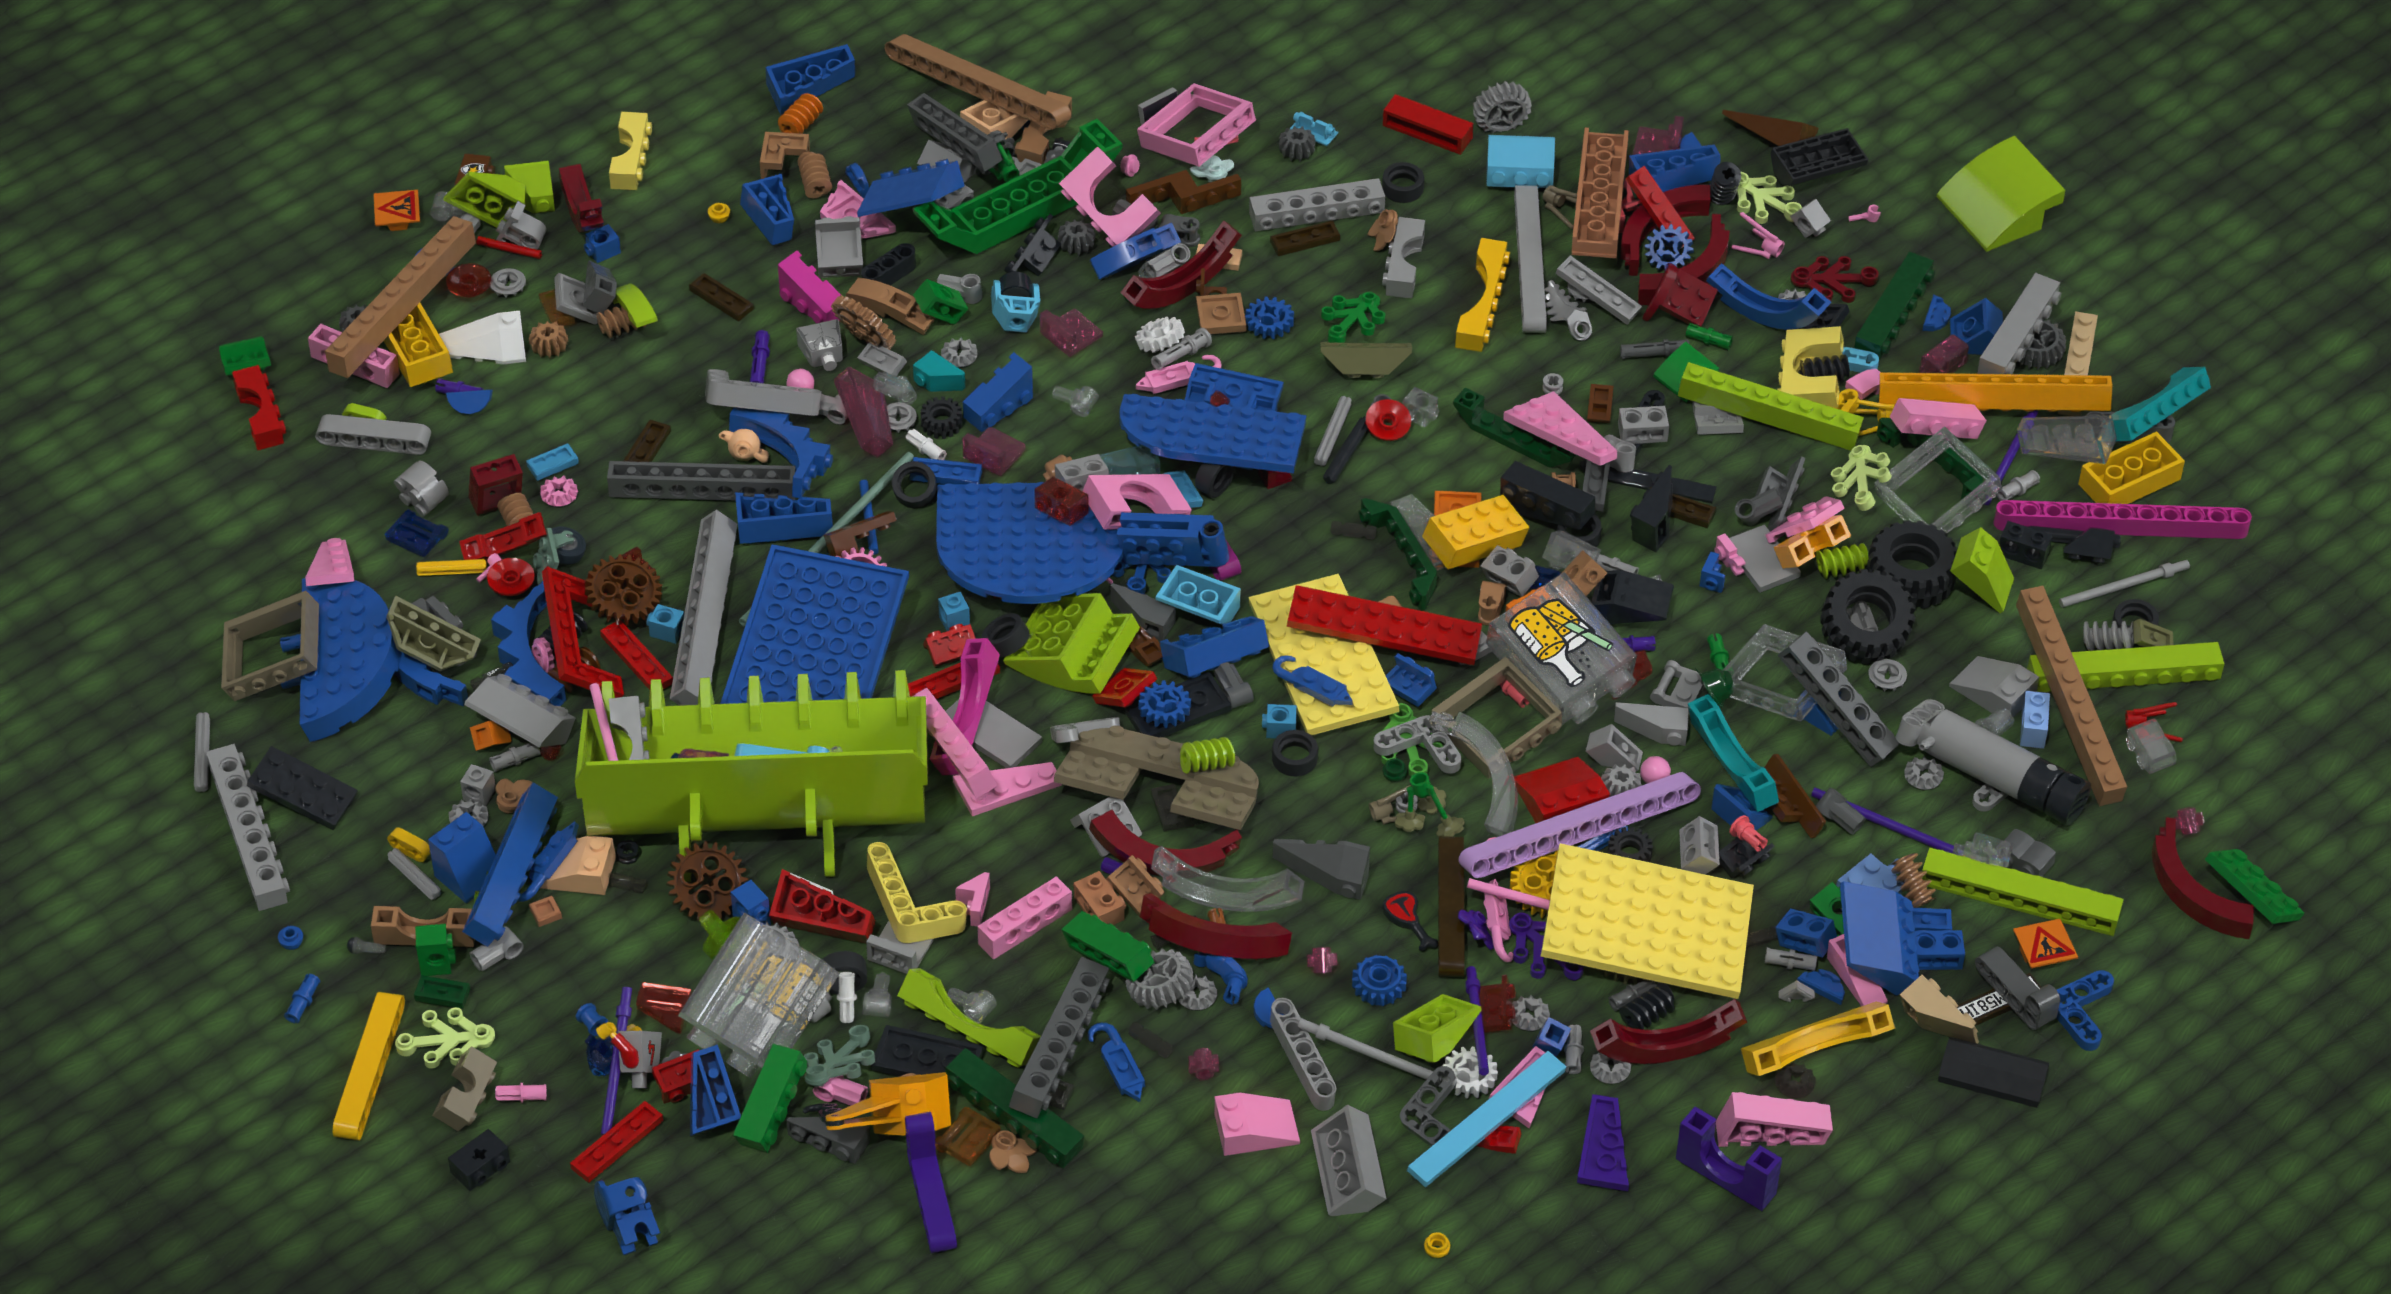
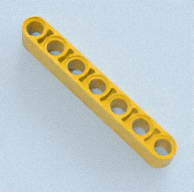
M385 992L377 993L333 1122V1137L353 1140L361 1139L404 1011V995Z

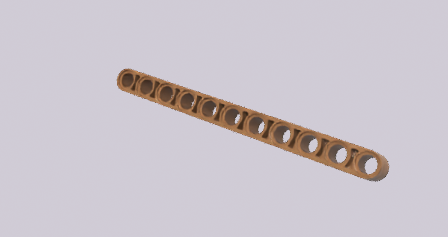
M902 34L885 44V52L890 59L1046 128L1055 129L1071 119V111L1065 103L911 36Z

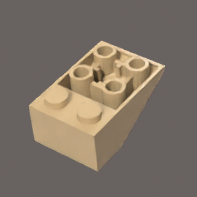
M1921 975L1900 994L1904 1011L1921 1028L1945 1036L1979 1043L1978 1030L1974 1026L1976 1024L1975 1020L1966 1012L1962 1014L1957 1009L1958 1004L1949 995L1945 997L1940 992V986L1932 978L1927 980Z

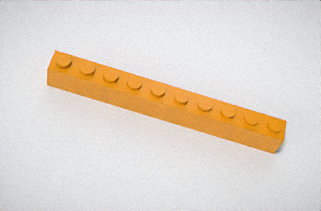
M1880 372L1879 403L1894 404L1895 406L1898 398L1974 404L1980 411L1989 409H2000L2002 411L2020 409L2028 412L2034 410H2047L2049 412H2056L2058 410L2104 412L2111 411L2112 379L2111 376Z

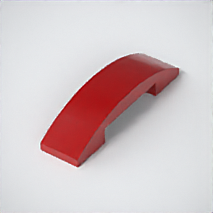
M538 512L521 518L519 522L484 535L478 534L459 541L464 560L488 559L494 553L502 555L539 540L547 534L542 514Z

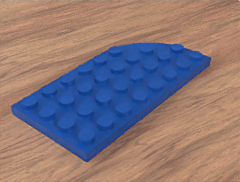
M1124 394L1120 406L1119 421L1121 429L1125 430L1128 434V439L1138 447L1143 445L1150 448L1151 453L1158 456L1177 460L1294 473L1306 425V415L1282 413L1274 410H1257L1250 407H1231L1226 404L1214 405L1206 402H1189L1182 399H1164L1158 396L1147 397L1138 394Z

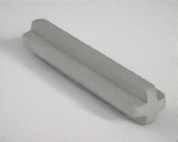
M397 848L389 851L388 860L429 899L435 900L437 897H440L441 889Z

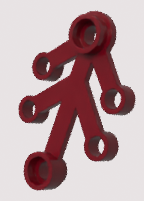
M1819 256L1808 268L1803 266L1797 267L1791 273V282L1794 285L1808 287L1811 290L1815 288L1821 294L1828 295L1825 297L1832 301L1833 291L1817 283L1823 282L1842 295L1841 299L1845 303H1852L1855 300L1856 293L1853 289L1847 288L1839 282H1862L1864 286L1872 287L1877 283L1879 275L1878 270L1871 266L1864 267L1861 273L1837 274L1840 271H1847L1851 268V259L1847 256L1839 257L1838 262L1829 269V259L1825 256ZM1818 270L1825 271L1822 274H1815Z

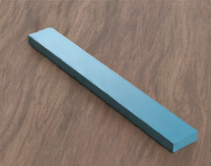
M1547 1051L1408 1166L1407 1171L1424 1187H1427L1566 1071V1066Z

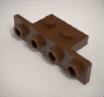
M1773 754L1764 767L1775 781L1779 802L1770 806L1781 822H1799L1810 838H1816L1825 825L1826 820L1779 754Z

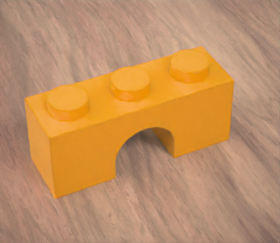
M1836 515L1813 529L1790 537L1773 548L1782 568H1794L1814 558V552L1817 550L1835 546L1849 538L1851 534L1843 516Z

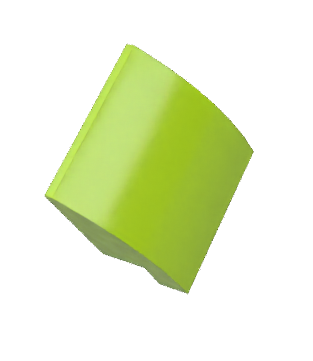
M2013 136L1989 148L1965 165L1940 189L1936 197L1987 252L2041 230L2045 210L2063 203L2065 189L2016 136Z
M1101 593L1061 596L1060 601L1038 603L1026 623L1030 634L1027 642L1018 651L1006 656L1003 661L1014 670L1042 683L1069 691L1100 694L1140 626L1132 613L1113 614Z

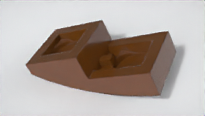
M1591 384L1587 421L1610 423L1614 386Z
M1140 626L1128 649L1139 661L1149 667L1163 659L1161 647L1155 636L1151 638L1144 628Z

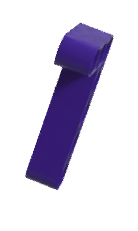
M930 1111L905 1116L908 1161L930 1252L935 1253L956 1249V1234L936 1157L935 1128L932 1113Z

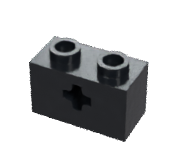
M487 1129L448 1157L450 1173L471 1191L476 1186L484 1184L497 1171L503 1170L510 1163L508 1147L491 1130Z

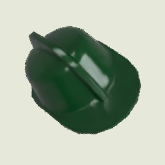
M1695 668L1701 676L1702 682L1710 696L1720 707H1724V702L1734 692L1732 675L1729 671H1722L1719 668H1714L1701 674Z

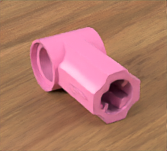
M842 1075L830 1078L822 1086H814L813 1093L822 1101L831 1102L834 1099L851 1106L866 1099L868 1087L847 1080Z

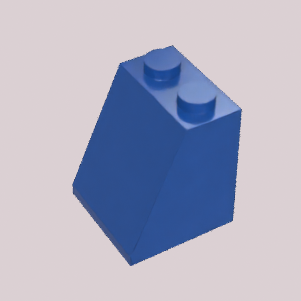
M465 812L429 838L428 842L434 876L467 904L478 896L496 854L483 825L469 813Z

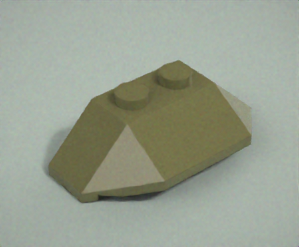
M1320 342V349L1330 362L1342 374H1347L1348 377L1358 378L1361 377V374H1370L1372 378H1382L1384 375H1389L1412 353V344Z
M396 595L386 615L397 650L438 671L472 660L481 641L478 637Z

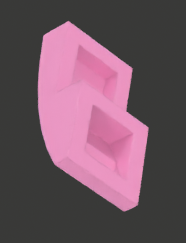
M1877 369L1863 371L1847 380L1845 388L1856 390L1861 400L1872 392L1877 395L1879 394L1880 371Z

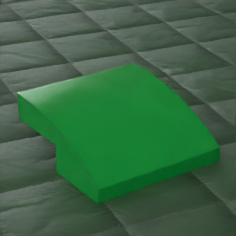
M1684 342L1662 363L1653 377L1678 396L1681 379L1688 362L1718 372L1720 368L1690 344ZM1680 397L1686 403L1690 401L1689 399Z

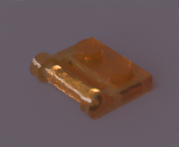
M964 1107L959 1112V1117L947 1131L935 1139L936 1149L942 1153L946 1152L964 1164L971 1166L991 1144L993 1137L1001 1131V1128L998 1124L974 1110ZM967 1123H971L962 1135L952 1143L951 1140Z

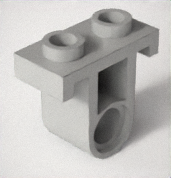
M517 201L514 208H508L503 218L506 221H500L496 232L499 233L496 240L506 242V239L517 245L538 249L546 233V226L541 221L524 213L523 210L526 205Z

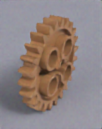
M840 295L832 303V311L840 319L839 322L845 324V328L860 340L863 339L866 344L870 342L874 346L881 345L890 350L897 341L895 339L896 336L892 334L893 331L888 329V325L883 323L882 319L872 310L868 309V307H863L860 302L856 303L853 298L849 299L847 296L843 297Z

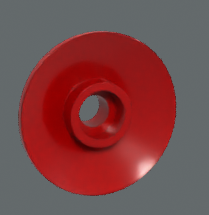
M1384 399L1377 401L1369 407L1366 413L1365 421L1368 430L1373 436L1381 440H1398L1404 437L1411 427L1409 410L1402 403L1395 400ZM1389 422L1391 425H1385L1384 423Z
M518 558L502 559L494 563L487 573L489 587L494 592L505 596L524 593L532 586L535 579L532 566Z

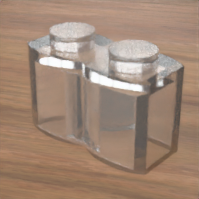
M2154 718L2128 728V735L2125 741L2129 750H2134L2137 754V762L2141 769L2145 768L2149 774L2176 764V752Z

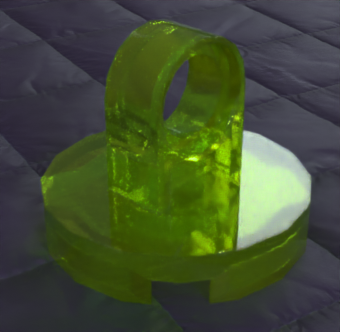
M708 910L699 917L702 926L710 934L703 944V951L710 959H713L714 955L717 958H721L728 954L739 944L737 938L742 933L745 936L748 926L740 917L735 916L723 922L712 910Z

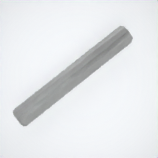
M1340 397L1314 457L1316 465H1326L1352 405L1350 397Z
M199 712L196 715L194 787L196 792H205L208 789L209 764L206 752L209 751L210 718L207 712Z

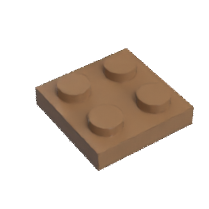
M1241 293L1196 296L1200 328H1205L1210 334L1246 331Z

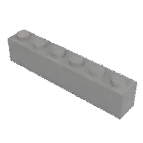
M2038 273L2034 274L1981 355L1977 374H2013L2016 366L2015 363L2022 360L2025 348L2031 346L2034 334L2040 332L2044 318H2049L2053 304H2058L2061 298V292H2059L2060 282Z

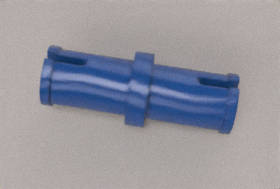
M313 974L305 975L300 988L293 993V1001L284 1014L287 1021L299 1023L305 1008L312 1003V995L321 982L317 976Z

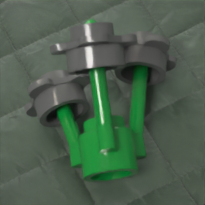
M999 130L991 132L988 136L995 140L1003 160L998 163V171L994 169L995 166L985 172L976 166L974 173L976 175L980 173L989 175L992 173L998 180L1004 179L1005 182H1008L1018 177L1020 173L1012 158L1015 156V141L1013 138L1005 139L1008 136L1007 132L1002 133Z

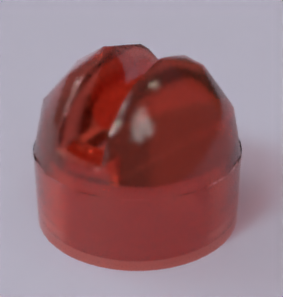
M1218 390L1210 398V404L1215 407L1230 403V399Z
M561 746L541 747V756L546 760H553L559 755Z

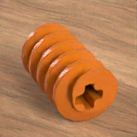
M802 94L779 117L778 126L781 132L802 134L819 117V114H822L823 105L821 101L812 94Z

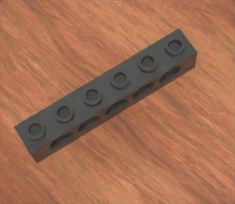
M923 93L907 104L914 124L984 172L1002 161L993 138L930 96Z
M1807 631L1777 655L1870 767L1885 758L1900 744L1894 734L1879 719L1877 713L1869 707L1862 695L1854 689L1846 676L1839 671L1831 658L1824 653L1816 640Z

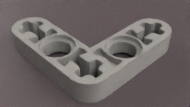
M1426 715L1381 731L1374 737L1373 748L1379 755H1391L1423 743L1443 772L1451 774L1460 769V753L1438 720L1433 716ZM1408 732L1412 737L1404 739L1400 734ZM1436 741H1441L1445 746L1438 748L1432 744Z
M1119 717L1050 727L1051 739L1057 743L1079 740L1078 735L1080 732L1120 726Z

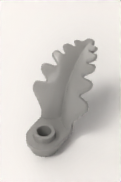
M1549 280L1548 287L1544 290L1548 292L1545 295V300H1549L1545 305L1546 307H1551L1550 310L1546 311V314L1555 315L1550 320H1566L1570 334L1576 340L1581 341L1589 338L1592 333V326L1588 313L1585 312L1587 309L1585 307L1577 308L1579 305L1577 302H1569L1571 297L1569 295L1564 296L1565 290H1559V284ZM1579 325L1583 328L1582 333L1577 331Z

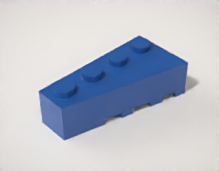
M848 44L766 67V85L780 115H783L802 94L809 93L817 97L855 77V59Z
M1714 144L1629 155V176L1645 166L1662 192L1678 187L1696 185L1712 180L1714 170L1720 164V153Z

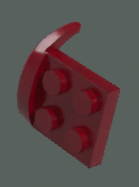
M1672 263L1666 264L1662 279L1642 319L1649 321L1659 308L1687 324L1692 323L1702 327L1718 289L1682 271Z

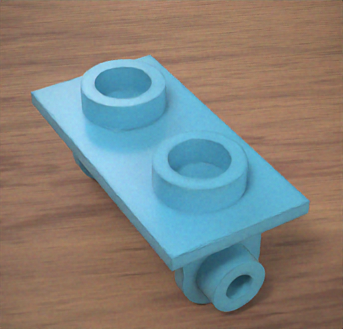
M1296 112L1294 114L1293 120L1296 122L1290 128L1293 129L1294 126L1301 128L1303 126L1304 130H1311L1312 135H1315L1316 142L1328 146L1338 134L1332 124H1327L1318 119L1314 122L1313 117L1304 114V112Z

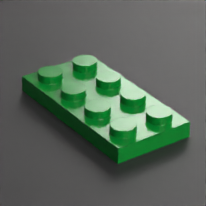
M2239 849L2209 852L2205 858L2221 876L2272 924L2298 921L2305 912L2298 907L2299 904L2294 899L2287 897L2277 883L2270 881L2260 867L2253 865L2243 851Z

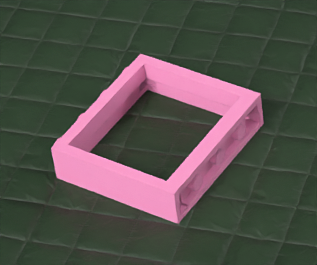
M1193 83L1141 125L1137 131L1141 147L1200 167L1255 122L1256 118L1252 102ZM1198 106L1227 115L1192 144L1164 135Z

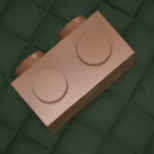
M1100 871L1074 882V899L1084 912L1096 915L1106 924L1111 923L1115 925L1124 921L1125 901L1122 896H1117L1112 884L1107 878H1104Z

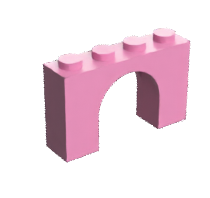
M1097 147L1059 184L1064 188L1061 191L1062 194L1069 201L1074 199L1078 203L1076 206L1077 210L1084 217L1088 214L1093 219L1091 222L1092 226L1099 233L1103 230L1108 235L1106 238L1107 242L1114 247L1139 235L1161 212L1143 194L1124 212L1118 215L1108 216L1098 212L1093 198L1095 188L1116 165Z
M1169 474L1089 475L1082 491L1083 497L1103 529H1118V527H1121V512L1131 513V509L1124 499L1140 501L1149 506L1155 514L1190 515L1192 511Z

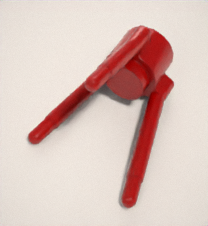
M2176 702L2142 709L2126 710V729H2133V734H2143L2177 742L2183 741L2181 737L2142 729V726H2147V717L2166 714L2167 711L2163 709L2176 707Z

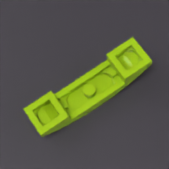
M630 283L616 288L615 298L612 302L614 304L619 303L628 312L629 320L636 328L658 321L652 306L639 288Z

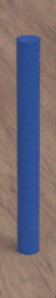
M867 480L859 482L861 497L869 490ZM871 502L863 509L864 519L873 516ZM873 529L869 531L870 535L867 536L869 551L873 550V555H876L879 550L876 530Z

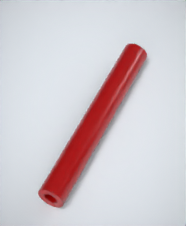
M477 237V245L540 259L542 256L541 250L486 237Z

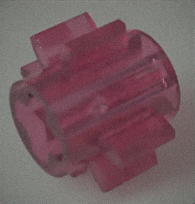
M2195 807L2178 809V816H2174L2176 818V830L2181 829L2182 835L2199 832V826L2205 823L2203 813H2196Z
M1331 947L1312 948V954H1307V966L1313 967V973L1332 972V965H1338L1337 953H1331Z
M1208 1048L1197 1049L1194 1051L1193 1056L1188 1057L1189 1073H1195L1196 1078L1200 1080L1210 1079L1214 1076V1072H1219L1218 1054L1212 1055V1051Z

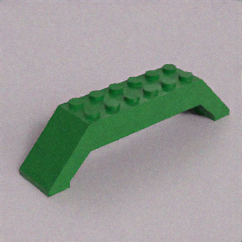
M1095 119L1079 127V132L1061 156L953 209L939 206L932 201L913 208V213L938 239L978 254L1033 227L1040 217L1045 219L1049 214L1055 216L1077 205L1078 203L1074 199L1069 201L1062 194L1061 191L1064 188L1059 183L1095 148L1099 147L1113 162L1123 148V144L1098 119Z

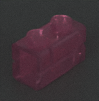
M1950 335L1921 357L1919 373L1955 372L1966 363V354H1968L1969 346L1957 336Z

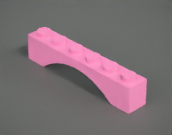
M928 688L916 693L914 696H926L927 733L934 738L947 755L975 798L977 799L997 787L988 766Z

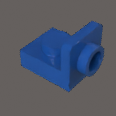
M1710 552L1701 571L1700 587L1722 593L1725 575L1720 573L1722 566L1718 564L1720 554Z

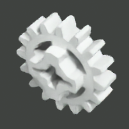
M1168 317L1158 318L1156 321H1150L1145 326H1142V330L1136 332L1135 338L1140 350L1144 349L1145 352L1151 350L1153 353L1159 350L1163 351L1164 348H1171L1175 343H1179V339L1184 338L1185 330L1181 320H1176V317L1170 320Z
M1461 1047V1053L1453 1050L1452 1058L1446 1056L1443 1066L1450 1067L1457 1079L1454 1087L1456 1089L1455 1095L1458 1096L1463 1092L1465 1093V1098H1468L1470 1094H1474L1476 1098H1479V1092L1488 1094V1087L1494 1088L1498 1071L1497 1063L1492 1062V1055L1487 1056L1489 1073L1485 1076L1479 1074L1475 1047H1471L1470 1051H1466L1464 1047ZM1448 1075L1443 1077V1081H1449Z

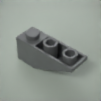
M590 260L587 264L583 307L604 314V311L607 310L615 298L617 282L610 269Z
M1111 584V602L1123 614L1132 613L1137 623L1144 628L1150 637L1155 636L1157 640H1164L1176 623V607L1157 601L1146 594L1130 590L1125 586Z
M788 1117L786 1120L788 1135L791 1138L810 1144L819 1151L831 1153L842 1161L856 1164L870 1143V1130L867 1125L840 1130H827L825 1122H822L819 1117Z

